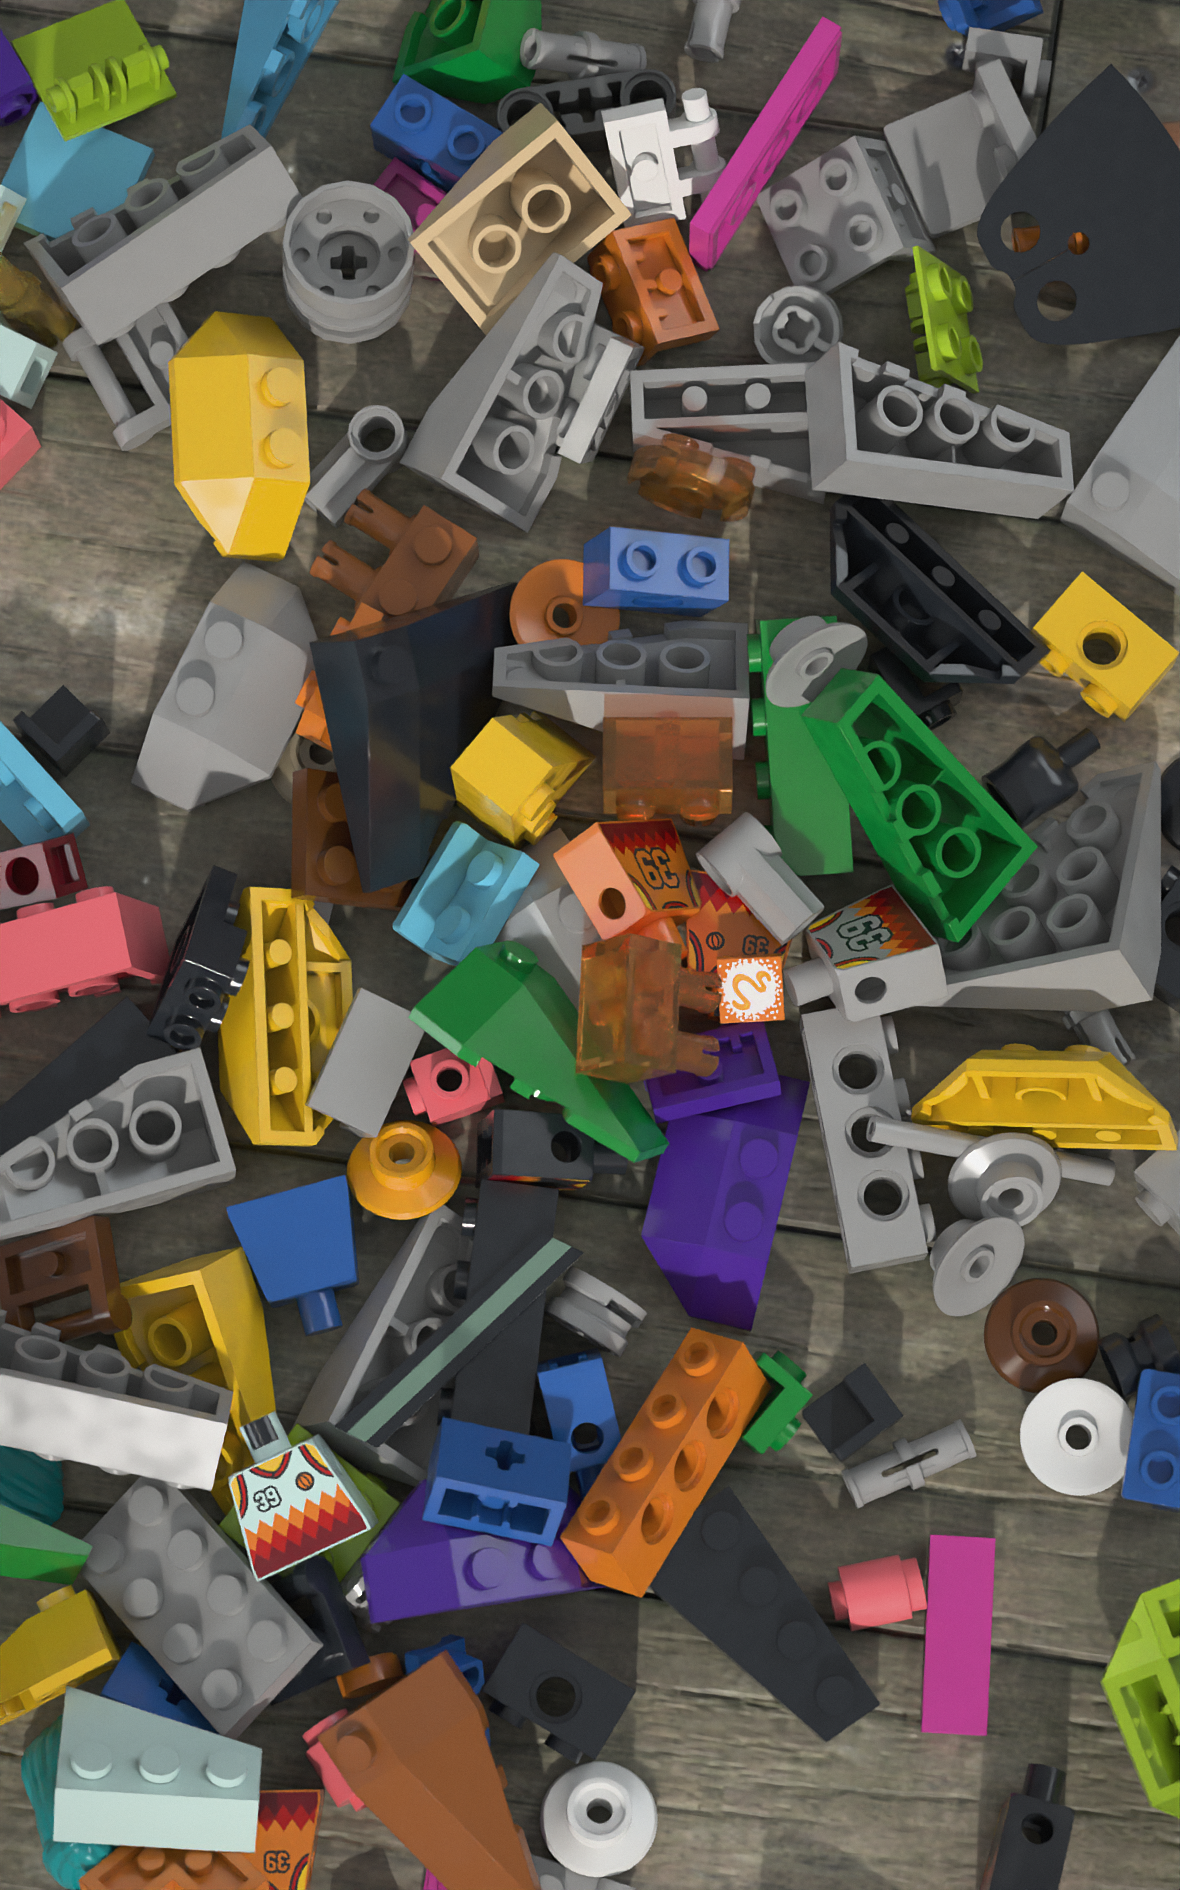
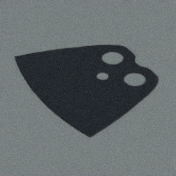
M1110 64L1059 113L1026 151L990 198L977 226V238L990 265L996 270L1005 272L1013 281L1016 292L1013 301L1014 310L1025 331L1038 342L1055 345L1088 344L1162 332L1180 327V150L1144 99L1123 75ZM1016 212H1027L1033 215L1040 227V237L1036 245L1025 252H1014L1008 249L1001 237L1003 222L1008 216ZM1077 232L1084 233L1089 238L1090 243L1088 250L1080 255L1073 254L1068 250L1069 237ZM1052 281H1063L1069 284L1076 295V307L1073 313L1061 321H1051L1045 318L1037 305L1038 294L1041 288Z

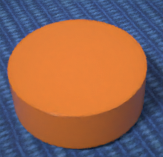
M387 1652L370 1656L371 1663L336 1678L343 1699H353L375 1693L402 1678L404 1673L398 1655Z

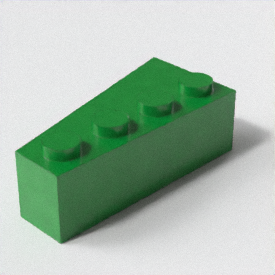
M811 615L823 618L826 624L837 622V615ZM806 616L755 619L756 634H747L746 640L749 673L759 672L761 697L751 698V719L753 736H764L765 761L755 762L757 800L768 799L770 825L763 826L779 845L783 861L797 876L853 872L849 802L801 716L811 703L797 707H780L771 703L766 695V677L774 662L769 654L772 641L786 626Z
M841 668L801 716L899 894L932 936L958 943L1038 846L879 674Z

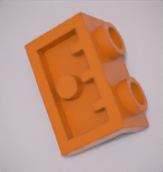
M675 218L613 230L588 255L590 275L603 283L601 296L612 320L613 332L645 347L637 366L644 365L658 351L709 340L720 330Z

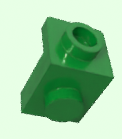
M779 1350L771 1358L766 1353L755 1351L752 1355L763 1375L775 1385V1388L760 1404L739 1440L754 1453L762 1455L769 1446L775 1452L779 1451L793 1437L801 1425V1422L795 1416L813 1396L812 1393L800 1384L807 1374Z

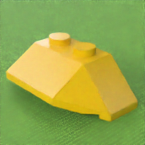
M215 311L206 318L201 327L168 362L174 485L197 520L215 539L213 544L222 557L279 562L285 557L310 485L304 360L271 317Z
M250 886L242 891L238 902L240 903L239 911L233 926L247 931L240 957L250 960L237 996L225 993L226 996L230 997V1001L218 1029L220 1091L253 1145L314 1146L320 1141L324 1135V1130L332 1122L333 1118L305 1104L353 1000L351 959L329 925L313 908L315 905L313 901L291 898V889Z
M1008 1044L1003 1046L1001 1050H980L966 1059L912 1107L911 1121L915 1124L985 1137L1009 1132L1025 1133L1042 1139L1052 1148L1178 1149V1136L1170 1113L1111 1052H1102L1100 1049L1089 1045H1072L1065 1048L1064 1051H1038L1036 1048L1026 1044Z

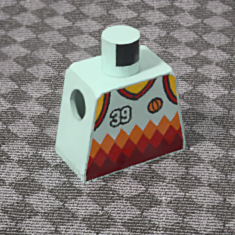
M275 1411L239 1428L255 1464L234 1473L228 1478L252 1571L257 1582L366 1532L378 1523L374 1511L319 1434L291 1446Z

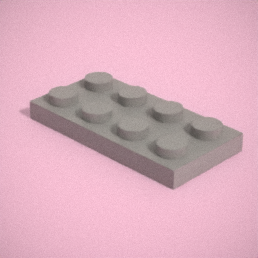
M140 1476L82 1539V1541L93 1545L80 1573L221 1736L236 1740L324 1645L265 1578L257 1582L247 1557L186 1489L172 1487L163 1480Z

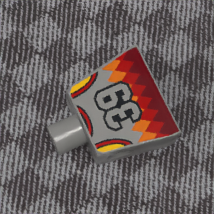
M893 884L810 924L805 934L811 960L783 970V979L787 992L796 1007L828 995L844 1019L852 1022L949 996L939 944Z

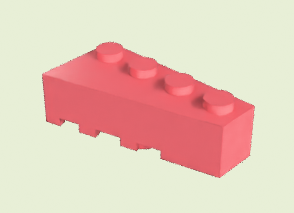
M103 886L77 893L75 895L77 903L55 909L53 903H39L18 909L16 911V920L0 924V1007L9 1005L10 1012L12 1013L36 1012L58 1007L57 1004L60 1002L59 993L67 991L71 997L94 995L98 998L121 992L119 980L134 976L150 979L151 985L162 983L170 957L159 907L114 892L111 886Z

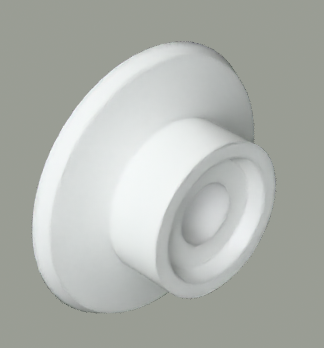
M1071 1378L1055 1382L1038 1393L1024 1413L1020 1428V1444L1024 1459L1032 1473L1051 1489L1077 1496L1101 1492L1114 1485L1124 1475L1133 1415L1120 1395L1100 1382L1084 1378ZM1079 1426L1087 1432L1089 1441L1084 1449L1076 1450L1068 1445L1066 1432L1069 1427Z
M586 1762L568 1769L551 1784L541 1806L540 1827L549 1851L566 1868L585 1876L608 1877L632 1868L647 1854L657 1832V1807L649 1788L631 1770L611 1762ZM595 1806H602L610 1811L611 1818L605 1823H595L588 1818L587 1813Z

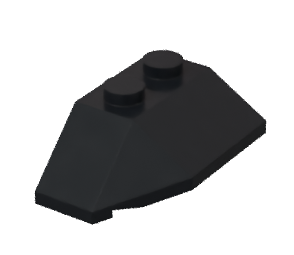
M845 494L830 508L831 595L923 682L1015 684L1052 651L892 500Z

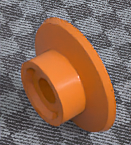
M550 560L532 568L517 584L510 603V624L518 645L560 638H570L580 645L603 644L608 641V631L619 630V609L583 606V563L575 560ZM555 607L562 608L567 612L569 616L567 628L559 627L554 622L553 610Z

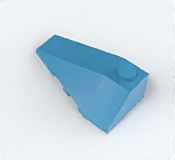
M244 0L221 139L249 124L266 138L340 0Z

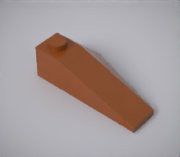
M446 1649L352 1709L317 1736L353 1793L448 1890H542L523 1828L513 1822L503 1791L508 1786L502 1764L495 1765L487 1741L485 1730L490 1725L484 1706Z

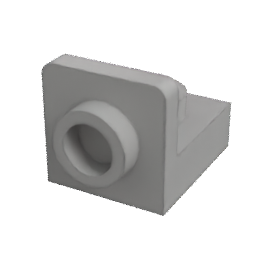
M969 27L962 71L974 72L975 76L978 67L1000 59L1010 81L1011 78L1023 80L1020 103L1025 114L1030 115L1034 97L1046 98L1052 61L1040 59L1044 38Z

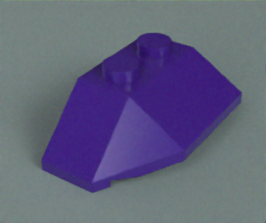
M779 1074L782 1095L668 1122L665 1137L669 1145L664 1153L660 1155L641 1233L643 1241L678 1297L688 1317L750 1332L756 1314L810 1086L808 1081Z
M427 1479L420 1480L388 1521L376 1541L372 1542L360 1557L371 1624L608 1587L589 1580L560 1538L582 1503L581 1497L569 1485L567 1504L552 1546L422 1520Z

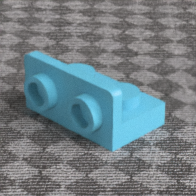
M0 721V820L23 846L74 833L76 838L90 826L84 813Z
M455 821L452 823L393 922V929L432 958L456 967L476 947L494 943L540 864L524 852L489 841L467 824Z

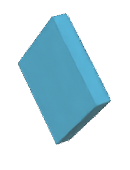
M40 101L1 185L27 199L14 227L35 236L44 233L48 241L51 242L74 230L70 218L93 207L96 213L101 215L118 207L125 202L128 196L127 188L144 180L155 157L153 148L103 127L64 142L44 103Z

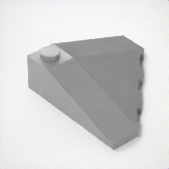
M1180 336L1097 454L1067 500L1060 522L1179 596Z
M1156 761L1097 774L1080 789L1086 799L1085 804L1077 808L1067 821L1058 824L1055 819L1049 817L1028 835L1038 847L963 938L957 943L934 937L939 944L949 996L917 1006L1095 1012L1153 999L1161 955V769Z

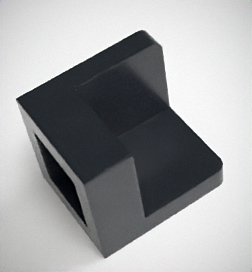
M64 685L30 718L21 711L13 719L21 735L65 777L110 734L103 718L94 710L90 711Z
M863 1363L844 1377L841 1383L806 1407L802 1412V1417L838 1466L900 1421L903 1414L868 1366Z

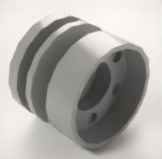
M349 180L326 184L303 197L287 219L283 238V287L287 304L304 328L324 340L352 344L375 339L394 327L409 306L413 285L415 248L408 241V238L414 232L410 217L393 196L372 184ZM353 268L355 279L344 280L341 269Z

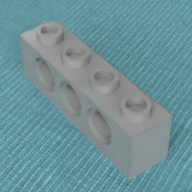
M837 1008L802 1014L799 1026L848 1272L851 1274L924 1260L928 1254L926 1243L935 1242L937 1238L930 1204L918 1205L914 1180L924 1178L920 1151L885 1145L879 1151L866 1152L859 1149L851 1137L852 1128L861 1121L869 1120L871 1116L901 1121V1117L911 1115L905 1079H893L888 1056L898 1053V1042L893 1018L891 1015L884 1017L879 1015L856 1022L846 1021ZM848 1059H863L873 1068L875 1080L871 1085L863 1089L850 1088L843 1083L839 1076L840 1065ZM876 1183L888 1184L897 1191L900 1198V1206L892 1214L877 1215L866 1206L864 1191Z

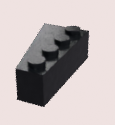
M730 1486L700 1505L695 1510L648 1588L822 1742L827 1743L881 1705Z

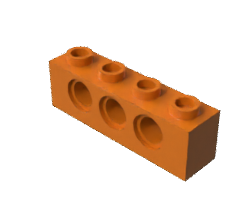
M692 1327L560 1536L590 1581L641 1598L643 1597L771 1388L743 1342Z

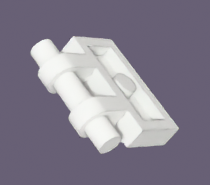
M692 88L682 94L685 112L678 118L667 119L663 98L601 111L618 197L632 214L624 221L625 228L669 218H675V221L686 219L682 197L700 193L703 203L725 169L726 161L718 156L715 136H717L720 130L717 112L709 107L705 89ZM691 144L694 161L690 166L677 168L673 148Z

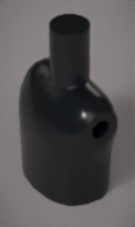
M1088 728L1080 731L1057 749L1044 737L1034 736L1017 748L1003 763L983 775L981 779L993 799L1021 829H1024L1039 816L1062 805L1078 792L1079 783L1072 768L1099 750L1101 746L1096 736Z

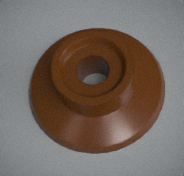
M1033 1278L1012 1285L995 1300L985 1321L984 1344L991 1364L1008 1383L1027 1392L1040 1393L1055 1382L1071 1378H1082L1091 1368L1098 1352L1097 1340L1100 1339L1099 1325L1091 1305L1080 1292L1058 1280ZM1037 1323L1050 1325L1055 1334L1053 1343L1047 1346L1037 1344L1032 1338V1327Z

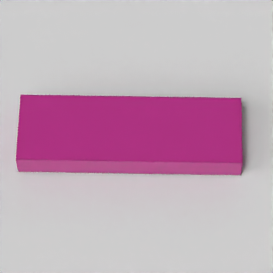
M929 1535L920 1732L987 1736L996 1538Z

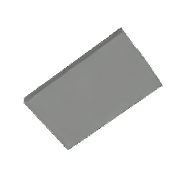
M358 988L305 1105L339 1121L340 1128L361 1138H377L424 1034V1030L408 1018L411 1012L363 988Z

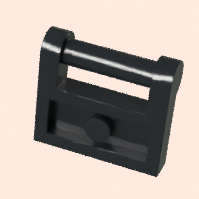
M318 1555L305 1559L295 1566L292 1574L270 1584L287 1604L303 1597L311 1600L316 1613L303 1618L302 1621L324 1644L270 1702L271 1706L296 1697L371 1663L335 1570L326 1558Z

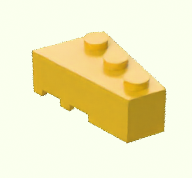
M533 711L530 716L523 712L517 718L512 715L494 717L450 767L457 804L508 847L519 850L526 840L534 846L546 835L556 821L557 815L553 813V810L557 803L593 762L596 756L539 711Z

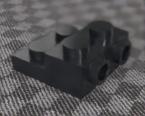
M213 865L175 939L146 1031L147 1035L168 1042L173 1047L182 1050H192L199 1047L206 1030L217 1033L230 1001V997L226 996L225 993L237 996L250 960L240 957L247 931L233 926L240 903L230 900L238 874Z

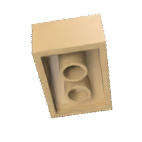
M540 102L487 147L408 238V241L484 334L487 335L553 252L561 254L574 263L632 214L559 121Z

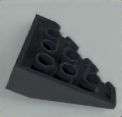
M517 582L504 583L309 642L363 893H371L418 877L430 856L428 849L442 819L448 818L456 801L450 767L487 723L495 717L502 702V699L492 696L494 648L518 645L511 629L509 613L512 595Z

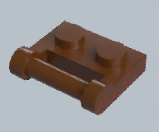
M93 1215L0 1246V1300L2 1310L7 1311L5 1323L31 1332L33 1325L36 1323L33 1308L89 1290L92 1307L41 1323L61 1330L59 1342L66 1343L100 1331L103 1334L112 1335L128 1330L131 1326L132 1310L127 1299L121 1294L109 1217Z

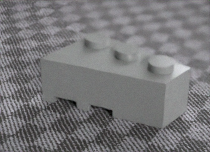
M816 362L630 371V404L633 452L824 504L825 491L812 490L805 372Z

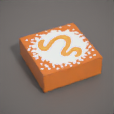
M781 953L717 956L720 1024L785 1020Z

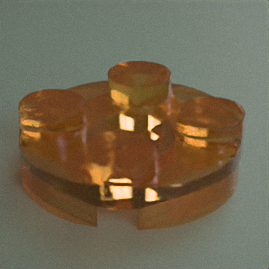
M674 433L664 434L660 445L643 446L634 452L627 481L630 485L639 480L640 486L637 494L648 502L667 511L695 519H701L704 508L722 510L719 522L738 521L748 515L755 492L753 478L756 471L755 467L749 462L735 457L718 458L699 451L700 445L698 442L690 437Z

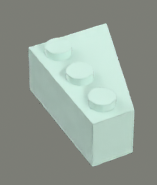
M66 1686L55 1787L53 1841L255 1853L262 1749Z

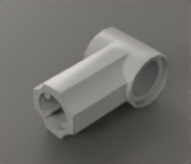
M380 405L368 406L357 412L349 423L347 434L310 473V485L304 501L336 529L344 522L352 503L358 506L359 502L356 498L364 488L372 491L387 474L396 472L404 466L399 462L410 441L403 422L397 413L386 406ZM387 428L395 432V439L392 445L385 451L370 452L364 448V441L373 430Z
M744 812L696 853V857L712 880L729 896L734 897L737 895L754 914L756 919L783 946L810 925L823 911L824 905L781 858L782 851L767 829L750 813Z

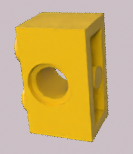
M1083 571L1032 629V632L1052 650L1039 664L1057 677H1061L1065 672L1084 688L1080 694L1090 707L1107 718L1114 713L1123 722L1130 717L1170 671L1180 653ZM1093 639L1104 640L1113 647L1116 659L1105 665L1095 664L1085 656L1083 644Z

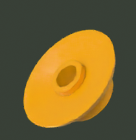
M398 1120L383 1124L377 1138L363 1137L356 1144L347 1164V1180L355 1199L370 1212L381 1217L397 1220L422 1217L443 1206L456 1191L462 1173L461 1157L454 1142L438 1128L415 1120ZM400 1159H409V1160H411L410 1162H408V1163H406V1164H397V1163H395L396 1161H398V1160H400Z

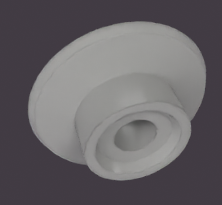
M806 616L786 626L774 638L769 650L770 657L774 661L766 677V695L769 701L780 707H797L813 702L841 668L856 670L867 649V636L865 632L850 623L836 622L826 624L824 619L819 616Z
M1017 1132L992 1135L974 1143L957 1158L948 1177V1194L955 1208L966 1218L975 1222L987 1217L1001 1216L1011 1218L1020 1226H1023L1036 1218L1055 1197L1062 1179L1061 1162L1057 1153L1048 1143L1033 1135Z
M1001 1216L987 1217L977 1222L971 1219H962L951 1224L940 1234L931 1250L930 1265L935 1271L932 1284L933 1295L938 1308L943 1313L950 1316H966L977 1312L990 1304L1007 1287L1018 1270L1025 1246L1023 1230L1015 1220Z

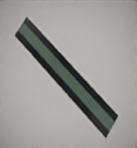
M540 1232L334 1427L379 1448L584 1252Z

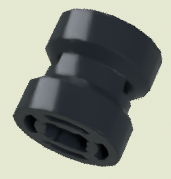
M1158 1314L1139 1321L1136 1330L1130 1332V1337L1128 1338L1115 1332L1097 1340L1105 1367L1123 1399L1137 1393L1140 1373L1145 1369L1180 1374V1355L1166 1325Z

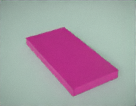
M822 16L690 222L689 255L693 264L706 272L709 269H713L756 202L758 194L763 191L838 74L842 32L839 25Z

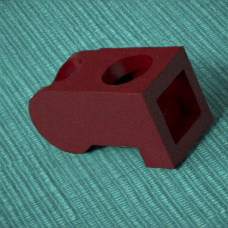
M74 833L0 852V910L56 899L88 889Z

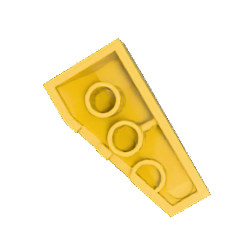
M242 1246L191 1257L120 1283L121 1294L127 1299L132 1310V1323L128 1330L114 1334L121 1355L129 1361L134 1369L140 1368L144 1372L147 1367L157 1364L233 1391L228 1424L212 1490L210 1491L225 1516L235 1505L228 1477L255 1464L239 1428L271 1412H276L263 1306Z
M68 1585L43 1597L36 1602L40 1613L26 1619L0 1646V1726L65 1694L66 1686L76 1688L118 1665L123 1653L92 1591L83 1590L76 1594L72 1585Z

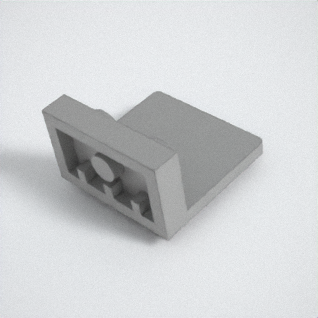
M1000 59L977 68L972 90L887 124L883 131V136L888 143L931 238H938L979 221L987 203L1000 183L1037 140Z
M854 135L760 192L757 196L758 205L794 286L808 285L830 295L888 260L915 263L912 249L914 246H920L930 254L937 252L887 141Z
M596 323L593 324L586 357L576 363L568 397L576 400L571 401L556 432V435H558L556 445L560 447L559 454L579 464L594 460L630 382V371L636 369L645 349L644 346Z

